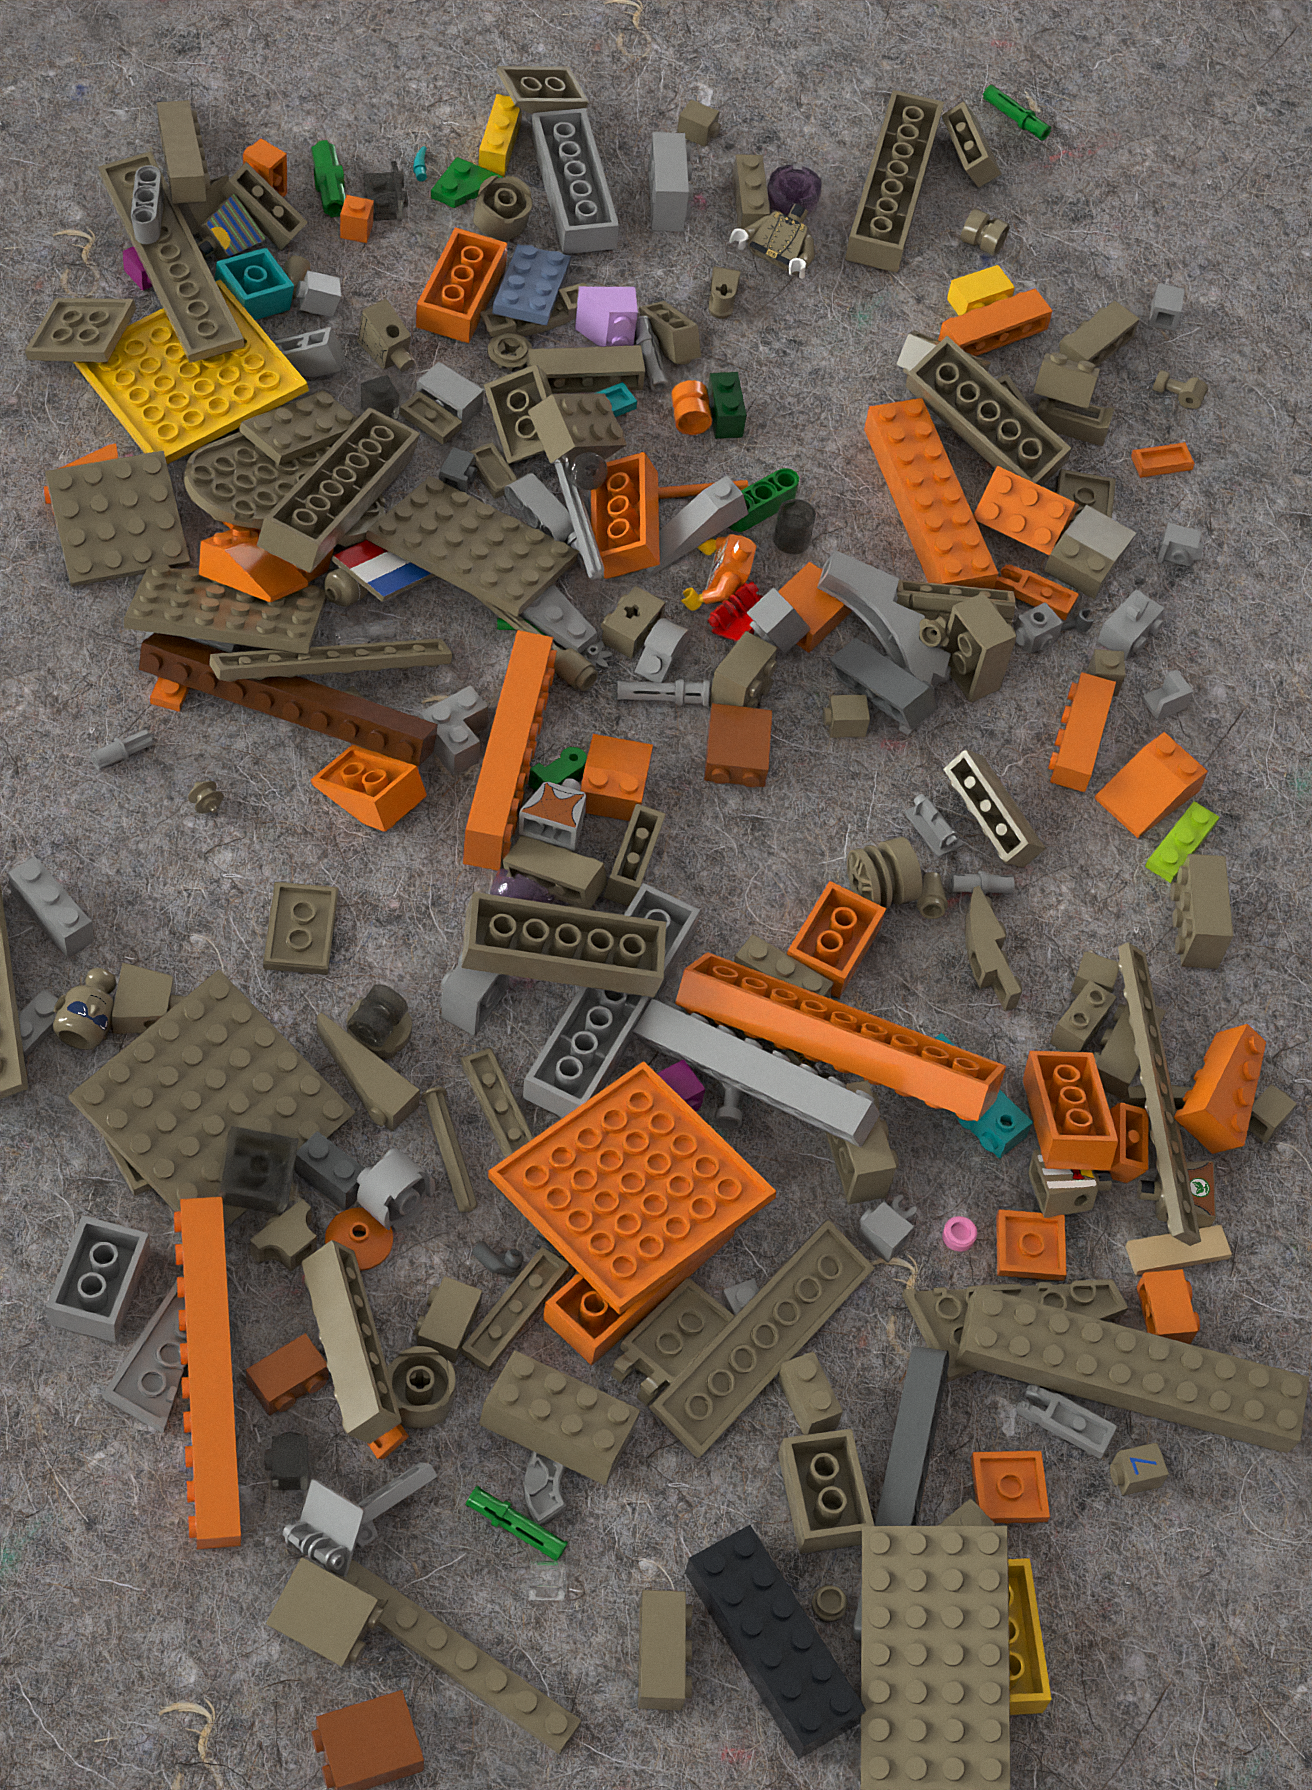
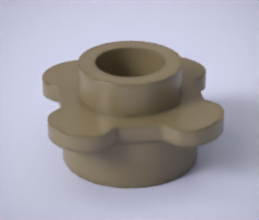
M938 617L936 620L924 618L920 621L919 636L926 646L934 647L938 644L946 646L949 644L950 637L946 633L947 621L944 618Z

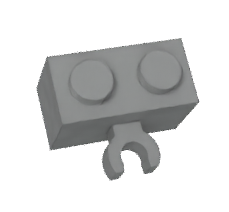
M1136 589L1105 621L1097 642L1109 650L1124 651V660H1127L1134 652L1138 654L1143 649L1150 634L1155 636L1164 623L1161 617L1165 608Z

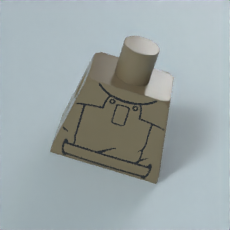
M384 299L362 311L357 342L383 369H387L395 364L402 372L411 368L414 364V359L408 353L411 335L389 301Z

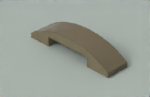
M583 282L559 289V297L547 326L492 314L493 308L480 312V317L489 336L493 337L506 333L528 336L548 331L576 319L579 286L587 287V285Z

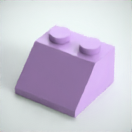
M579 286L575 330L600 347L634 346L638 314L635 287Z

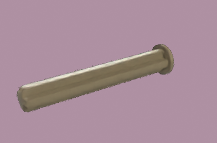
M434 1087L423 1092L421 1100L427 1105L458 1210L461 1213H469L477 1208L478 1203L446 1103L445 1096L447 1091L443 1087Z

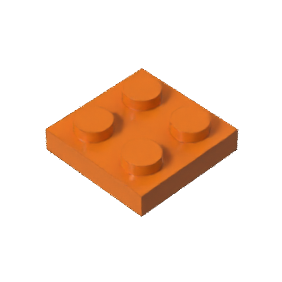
M999 1209L996 1215L997 1276L1064 1281L1066 1277L1065 1215L1061 1214L1050 1218H1043V1213Z
M1042 1451L972 1453L970 1458L975 1501L994 1523L1048 1522L1050 1513Z

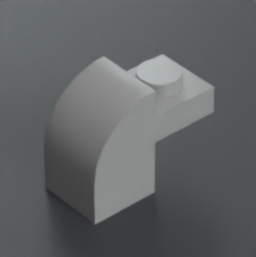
M666 618L659 619L644 642L646 646L634 672L656 683H664L675 658L681 659L693 631Z

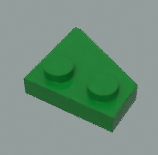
M456 157L431 189V198L456 208L465 204L467 200L477 198L479 188L486 179L498 175L497 178H503V176Z

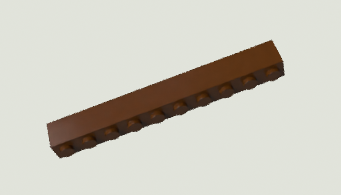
M153 633L141 643L139 670L416 766H420L434 751L438 728L436 723L298 676L291 678L276 676L267 677L262 680L254 678L237 679L233 682L219 681L209 665L210 654L228 652L182 636Z

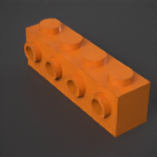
M1034 288L1026 292H1020L1010 298L995 301L988 306L973 309L958 317L947 319L942 322L938 340L942 341L948 336L965 352L978 356L1048 330L1053 310Z
M1081 672L1078 683H1071L1067 699L1071 700L1072 703L1071 706L1065 705L1060 721L1066 724L1065 729L1059 728L1054 746H1058L1059 750L1058 753L1052 752L1048 769L1053 770L1050 783L1081 792L1086 791L1092 775L1116 682Z

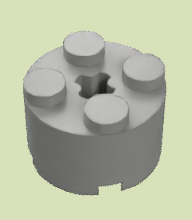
M397 1148L390 1149L373 1168H365L357 1178V1183L360 1185L357 1193L358 1203L388 1230H390V1226H393L396 1230L401 1229L417 1218L425 1208L421 1204L425 1196L427 1195L431 1198L435 1190L434 1179L408 1155Z

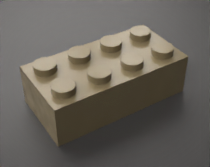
M514 1350L484 1401L479 1425L606 1486L634 1434L641 1410Z

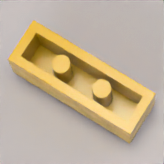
M496 94L479 148L478 166L499 174L503 178H505L522 119V109L515 106L510 96Z

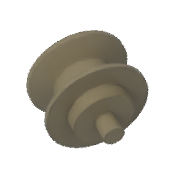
M197 781L194 783L188 799L191 803H196V812L201 814L215 813L218 810L217 808L224 796L221 791H216L217 785L214 781Z

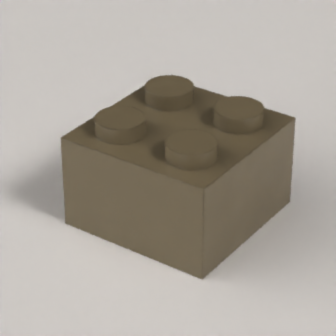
M745 631L715 670L708 707L711 708L712 703L756 708L759 697L762 694L766 696L773 686L774 680L771 676L778 664L775 661L777 647Z

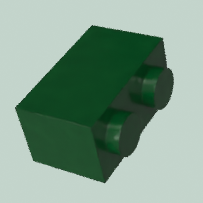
M738 372L710 373L707 389L715 439L743 438L747 414Z

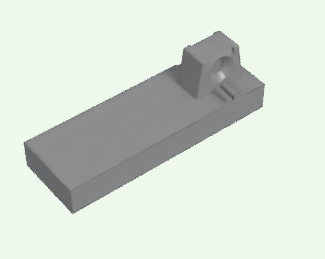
M419 1462L357 1504L366 1510L356 1543L357 1547L362 1548L378 1537L373 1523L374 1518L437 1477L431 1464Z

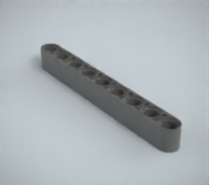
M913 1346L911 1350L875 1526H917L948 1374L949 1351L919 1346ZM862 1588L853 1631L854 1641L861 1642Z

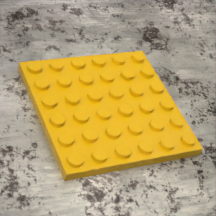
M221 280L216 281V284L244 338V347L189 363L164 308L128 325L108 362H73L142 451L146 454L164 450L167 464L237 429L242 421L269 412L309 391L308 383Z

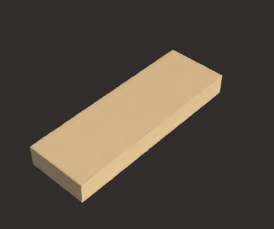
M1222 1225L1199 1228L1201 1242L1191 1246L1172 1237L1171 1234L1128 1241L1125 1247L1135 1276L1143 1275L1145 1272L1165 1271L1229 1259L1232 1253Z

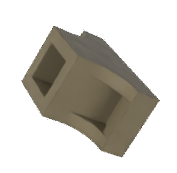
M302 1198L281 1216L276 1214L270 1218L265 1224L264 1229L250 1239L251 1256L259 1264L267 1260L279 1261L290 1272L298 1267L304 1259L317 1251V1236L308 1228L310 1223H312L311 1206Z

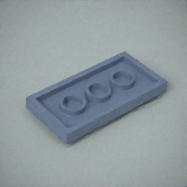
M517 244L493 303L492 314L547 326L559 295V289L562 288L568 272L571 256L564 255L558 251L550 252L537 249L531 245Z

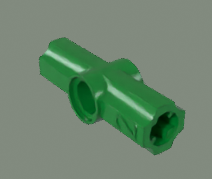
M321 140L311 147L316 192H320L324 213L330 215V217H340L346 198L343 167L338 164L335 145L329 143L328 140Z

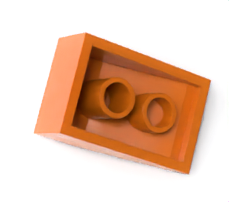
M236 525L233 529L223 533H216L214 536L201 541L199 575L270 603L308 587V580L291 563L257 546L260 534L251 531L249 527Z
M1163 732L1144 746L1095 795L1094 799L1134 836L1139 838L1196 795L1202 787L1208 770L1169 735Z
M593 734L580 790L587 795L585 813L630 821L636 803L642 805L653 744Z
M353 744L310 780L314 787L361 823L384 832L392 828L397 821L414 809L427 796L417 766Z

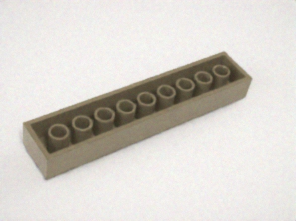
M977 1287L968 1300L957 1364L1288 1453L1301 1441L1309 1383L1308 1376L982 1287Z

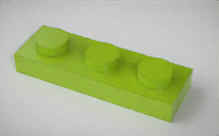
M1193 801L1147 860L1145 867L1171 883L1178 875L1179 866L1184 865L1188 854L1195 853L1216 826L1220 817Z

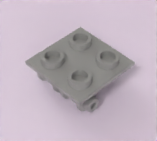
M314 1478L311 1481L299 1523L294 1525L288 1524L283 1530V1536L289 1545L296 1546L303 1554L321 1562L328 1570H333L339 1575L346 1577L366 1510Z

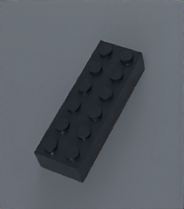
M751 1525L689 1557L685 1570L687 1578L798 1760L861 1723V1716L866 1712L865 1707Z

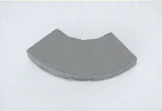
M534 1451L525 1474L524 1499L531 1520L543 1526L566 1510L567 1505L561 1495L560 1482L568 1467Z

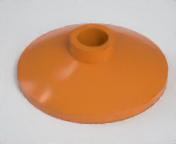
M351 1208L342 1211L331 1220L325 1233V1245L334 1240L353 1250L359 1270H369L380 1265L390 1254L393 1246V1231L391 1226L390 1230L386 1229L364 1208ZM355 1231H363L366 1234L362 1237H356L353 1233Z

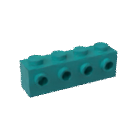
M942 1033L935 1037L937 1040L955 1046ZM1000 1089L995 1103L978 1121H966L957 1117L960 1125L965 1129H969L979 1138L981 1145L987 1151L993 1152L999 1159L1027 1137L1033 1123Z

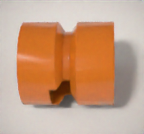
M687 380L677 384L671 393L677 430L686 435H697L705 432L712 425L706 385L696 380Z

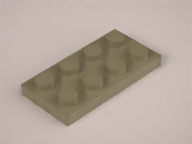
M323 390L242 421L239 432L280 465L335 443L358 418Z

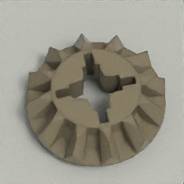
M506 333L495 336L489 342L487 354L490 356L491 363H497L499 369L508 367L511 372L514 367L522 370L524 364L528 362V349L533 348L525 337L514 333ZM505 349H506V351H509L510 353H514V352H515V356H511L510 354H505Z

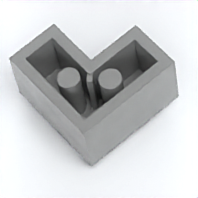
M471 685L419 712V718L438 724L433 752L453 776L479 763L480 740L476 737L475 733L487 727L488 705Z

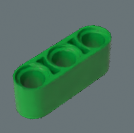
M782 468L741 490L744 495L748 515L728 528L736 532L746 531L795 502L799 485L797 472L789 468Z

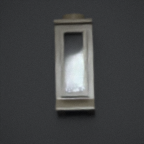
M1047 397L1046 400L1040 399L1036 415L1041 416L1040 420L1055 433L1103 446L1115 408H1103L1089 404L1087 409Z

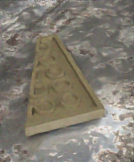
M1113 1279L1073 1281L1072 1284L1051 1285V1282H1040L1036 1286H1021V1284L968 1286L967 1289L947 1290L946 1287L933 1288V1291L903 1289L902 1297L928 1348L949 1351L947 1383L979 1371V1369L956 1363L968 1300L977 1287L1103 1321L1123 1315L1128 1310V1306Z

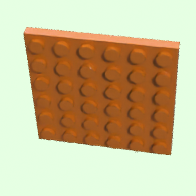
M644 1061L488 1170V1178L619 1315L776 1198V1190Z

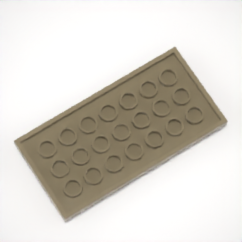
M862 1526L861 1703L865 1707L866 1712L861 1716V1790H1011L1007 1526Z

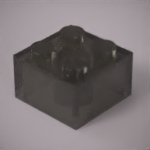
M231 1126L225 1138L215 1197H222L223 1204L282 1215L289 1202L299 1139Z

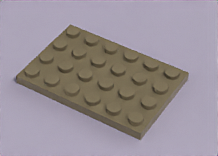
M431 476L367 529L366 540L516 617L578 560L579 554L578 550L568 546L566 543L554 541V538L544 534L542 531L534 529L516 518L493 508L491 505L485 504Z
M155 564L148 566L124 617V628L309 654L327 597L324 590L319 589L317 586L308 585L306 588L270 603L201 576L197 569L186 568L181 570L170 568L165 564Z

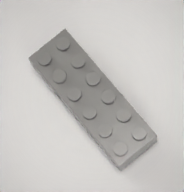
M586 108L533 113L531 139L562 253L572 254L617 249L619 223Z

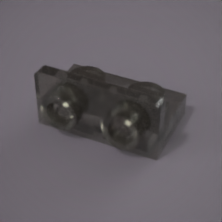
M391 161L390 172L363 174L366 199L374 200L373 221L403 219V208L408 207L407 191H402V188H404L403 171H398L397 161Z

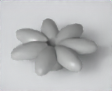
M602 641L596 645L591 644L580 653L595 667L597 664L604 669L608 668V664L604 659L612 656V652L602 651L604 646Z

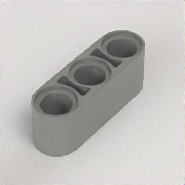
M152 165L140 167L136 171L131 219L135 239L141 244L156 242L161 232L164 189L160 170Z
M529 473L505 486L504 491L508 502L530 527L538 529L554 538V541L560 542L566 541L568 535L575 531L569 511L534 474Z

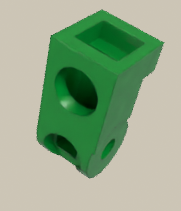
M568 747L561 752L560 758H557L548 766L544 767L540 762L530 768L528 785L536 792L544 782L562 785L564 780L568 778L574 779L577 782L581 781L587 760L586 753L578 747Z

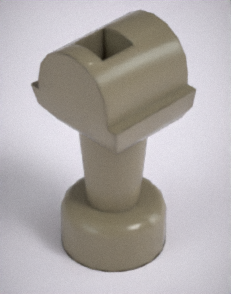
M1160 369L1152 390L1163 393L1167 389L1179 395L1178 401L1184 408L1197 409L1204 400L1208 386L1204 381L1199 380L1198 377L1191 378L1186 383L1170 379V372Z

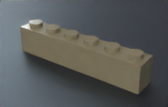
M189 100L157 102L158 127L172 204L206 201V191L211 190L199 122L197 120L196 110H191Z
M331 1240L302 1261L305 1273L304 1282L310 1292L311 1308L316 1316L320 1330L319 1339L324 1345L328 1360L326 1365L331 1373L335 1387L334 1396L339 1403L342 1413V1426L349 1436L371 1444L402 1421L355 1252Z

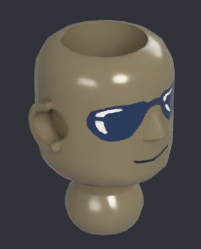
M103 968L91 969L85 977L86 985H78L69 989L66 995L60 996L53 1008V1012L56 1013L53 1021V1030L62 1042L73 1048L90 1050L98 1047L102 1040L107 1039V1033L112 1027L114 1001L108 994L114 990L116 979L111 972Z

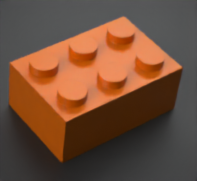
M997 466L973 516L976 521L1050 556L1056 544L1068 529L1079 504Z
M829 881L789 947L787 955L834 982L831 995L840 999L881 929L886 908Z

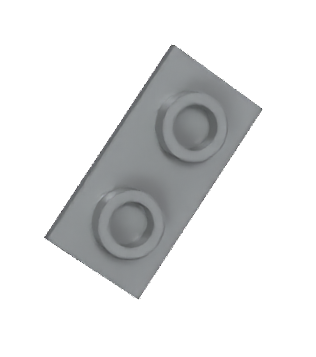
M920 794L914 799L915 806L905 810L904 814L935 855L940 858L962 847L964 844L957 836V832L943 818L931 802V798Z

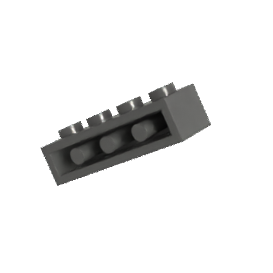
M854 638L829 658L837 680L859 695H866L869 702L910 730L938 709L934 699L935 690L927 681H920L908 668L902 669L890 656L886 655L884 657L878 653L877 649L870 643L865 644L858 638Z

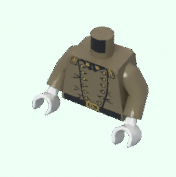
M794 204L788 216L774 211L771 215H766L744 229H734L729 241L730 243L739 241V250H743L746 243H748V247L753 255L789 272V275L797 276L798 272H800L799 278L801 279L805 277V270L815 258L814 239L811 236L809 227L802 224L808 214V210L798 204Z

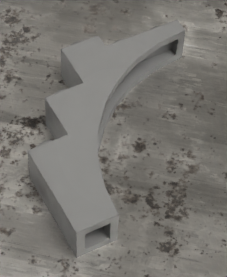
M834 550L823 566L817 588L837 598L853 610L873 630L884 646L888 656L902 669L908 668L917 679L927 681L933 689L940 682L945 683L951 671V667L948 666L951 653L935 646H926L921 641L919 623L925 616L896 603L898 600L896 589L899 578ZM923 720L921 723H919L917 726L920 727V726L923 724L924 720ZM899 722L898 730L909 735L912 730Z

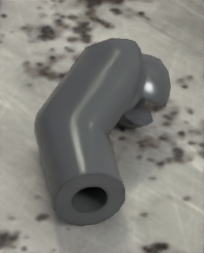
M484 1241L478 1243L472 1250V1254L491 1273H515L521 1268V1263L524 1260L523 1254L517 1249H511L506 1254H496Z

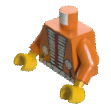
M729 534L725 537H718L716 540L710 538L697 547L705 555L713 554L716 549L717 551L714 555L706 589L703 590L702 594H698L692 587L683 591V595L686 598L682 599L681 602L689 610H697L703 602L706 605L716 602L723 604L727 600L732 604L729 596L735 595L734 592L747 581L757 546L751 539L745 536Z

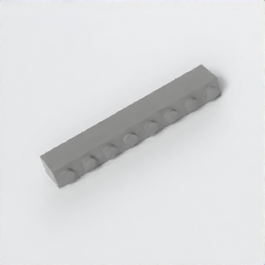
M652 998L633 1030L642 1044L677 1061L684 1059L690 1067L849 1143L860 1148L862 1147L880 1115L879 1110L873 1103L874 1098L861 1090H857L855 1093L845 1089L846 1085L836 1078L829 1076L826 1080L818 1076V1072L806 1064L801 1063L798 1067L790 1063V1059L778 1051H773L770 1054L762 1050L763 1047L750 1038H746L744 1041L738 1039L733 1031L722 1025H719L718 1028L708 1025L709 1022L704 1017L696 1013H692L689 1016L681 1012L682 1009L671 1001L665 1000L664 1003H661Z

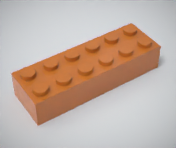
M735 1229L620 1315L578 1273L545 1302L543 1320L592 1366L667 1298L687 1277H690L734 1236Z

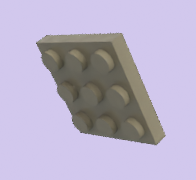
M55 298L25 350L28 360H41L45 362H108L137 309L134 299Z

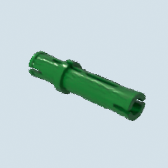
M993 84L985 89L983 99L1013 119L1020 129L1027 130L1040 141H1044L1050 135L1052 127L1036 117L1034 111L1023 108Z
M478 1485L466 1501L465 1506L474 1509L491 1520L492 1526L495 1528L501 1526L553 1559L554 1562L560 1559L568 1545L566 1540H562L538 1523L511 1508L512 1503L507 1500L504 1502L500 1501Z

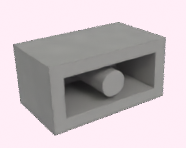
M439 361L417 381V392H422L462 421V428L483 409L484 390L475 382L469 381L458 374L453 368H449Z

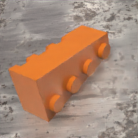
M1248 1024L1215 1034L1203 1058L1205 1065L1203 1069L1197 1070L1193 1078L1196 1081L1193 1089L1186 1092L1183 1098L1185 1102L1183 1108L1177 1110L1173 1117L1212 1154L1245 1145L1266 1041Z

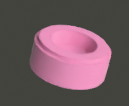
M961 1216L949 1219L942 1232V1238L946 1246L958 1252L969 1250L974 1245L977 1237L975 1224L970 1219Z

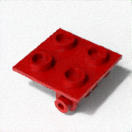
M753 582L749 584L744 583L734 592L735 595L729 596L732 604L725 600L723 605H719L710 613V618L707 621L714 628L711 630L713 634L738 642L745 631L754 634V629L749 625L753 619L747 612L763 596L756 594L759 589Z

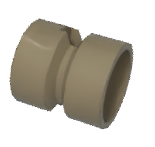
M974 208L963 226L960 240L974 247L979 244L982 251L996 256L1007 238L1010 224L996 217L990 220L989 214Z

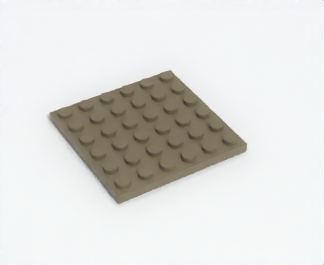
M220 969L71 1092L68 1097L175 1212L180 1211V1199L222 1197L224 1231L295 1169L294 1153L316 1131L329 1139L356 1113Z

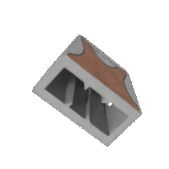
M570 778L565 779L562 785L544 782L520 810L519 834L575 851L586 811L587 795L580 791V784Z

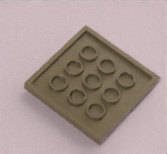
M164 450L45 471V478L71 587L144 574L148 566L155 564H165L170 568L190 565Z

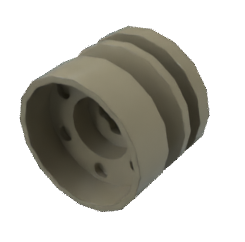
M905 837L881 841L878 848L874 845H867L863 849H852L848 853L847 874L852 892L886 909L889 908L891 902L901 905L916 901L921 897L923 882L920 864L914 849Z

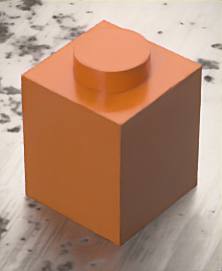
M346 195L340 213V238L362 243L368 242L373 226L374 200Z

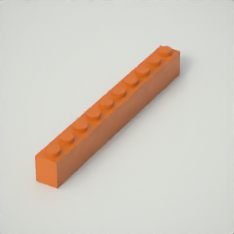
M222 1197L180 1199V1211L174 1212V1232H181L182 1244H175L176 1265H183V1277H177L178 1298H185V1310H178L179 1331H186L187 1343H180L181 1365L188 1364V1377H182V1399L189 1398L190 1411H183L184 1433H191L192 1446H185L186 1468L193 1467V1480L186 1481L187 1503H195V1516H188L189 1538H196L197 1549L241 1546L223 1200Z

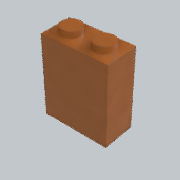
M712 703L708 724L704 781H713L718 784H739L746 787H765L769 769L772 710Z
M403 1690L316 1716V1730L311 1731V1737L316 1753L323 1752L327 1765L322 1766L321 1770L327 1789L366 1790L423 1772L424 1758Z

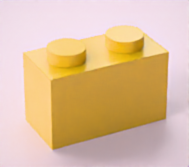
M996 265L951 280L947 300L960 316L973 309H979L995 301L1012 297L1015 287L1000 266Z

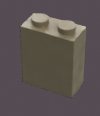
M301 1557L265 1624L341 1667H349L351 1661L357 1663L366 1647V1643L362 1640L368 1629L374 1630L381 1620L384 1610L380 1607L384 1600L339 1574L328 1570L312 1559Z

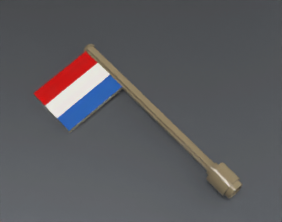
M368 540L335 554L332 558L335 564L348 572L351 577L382 602L436 576ZM473 595L515 630L542 635L520 616L516 617ZM553 644L552 650H557L554 666L555 673L573 688H580L582 691L588 690L598 677L595 666L575 649L561 650Z

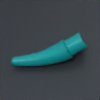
M426 146L420 148L414 159L413 172L416 175V179L420 182L427 179V168L425 165Z

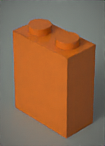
M810 561L778 591L811 628L796 643L808 653L852 612L840 600L817 588L823 569L818 568Z

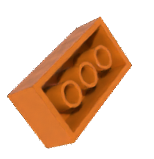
M455 227L417 302L416 328L469 343L481 320L480 312L485 311L506 268L508 243Z
M645 452L591 467V526L604 565L605 579L660 565L658 471Z
M1029 1051L1023 1075V1084L1045 1169L1111 1170L1118 1138L1093 1053Z

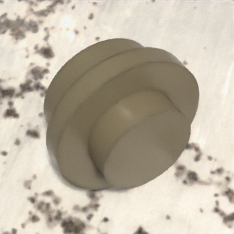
M825 1585L816 1590L811 1604L817 1617L824 1621L833 1622L844 1616L848 1607V1600L840 1588L833 1585Z

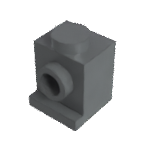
M453 447L439 471V480L468 494V484L474 482L477 474V468L474 467L476 462L475 455L469 451Z

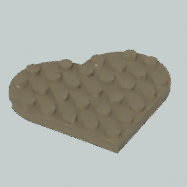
M241 432L205 445L190 456L184 473L185 488L191 500L209 513L214 520L261 530L266 515L331 447L325 446L278 465ZM382 494L337 544L351 546L366 540L367 529L385 515V500Z

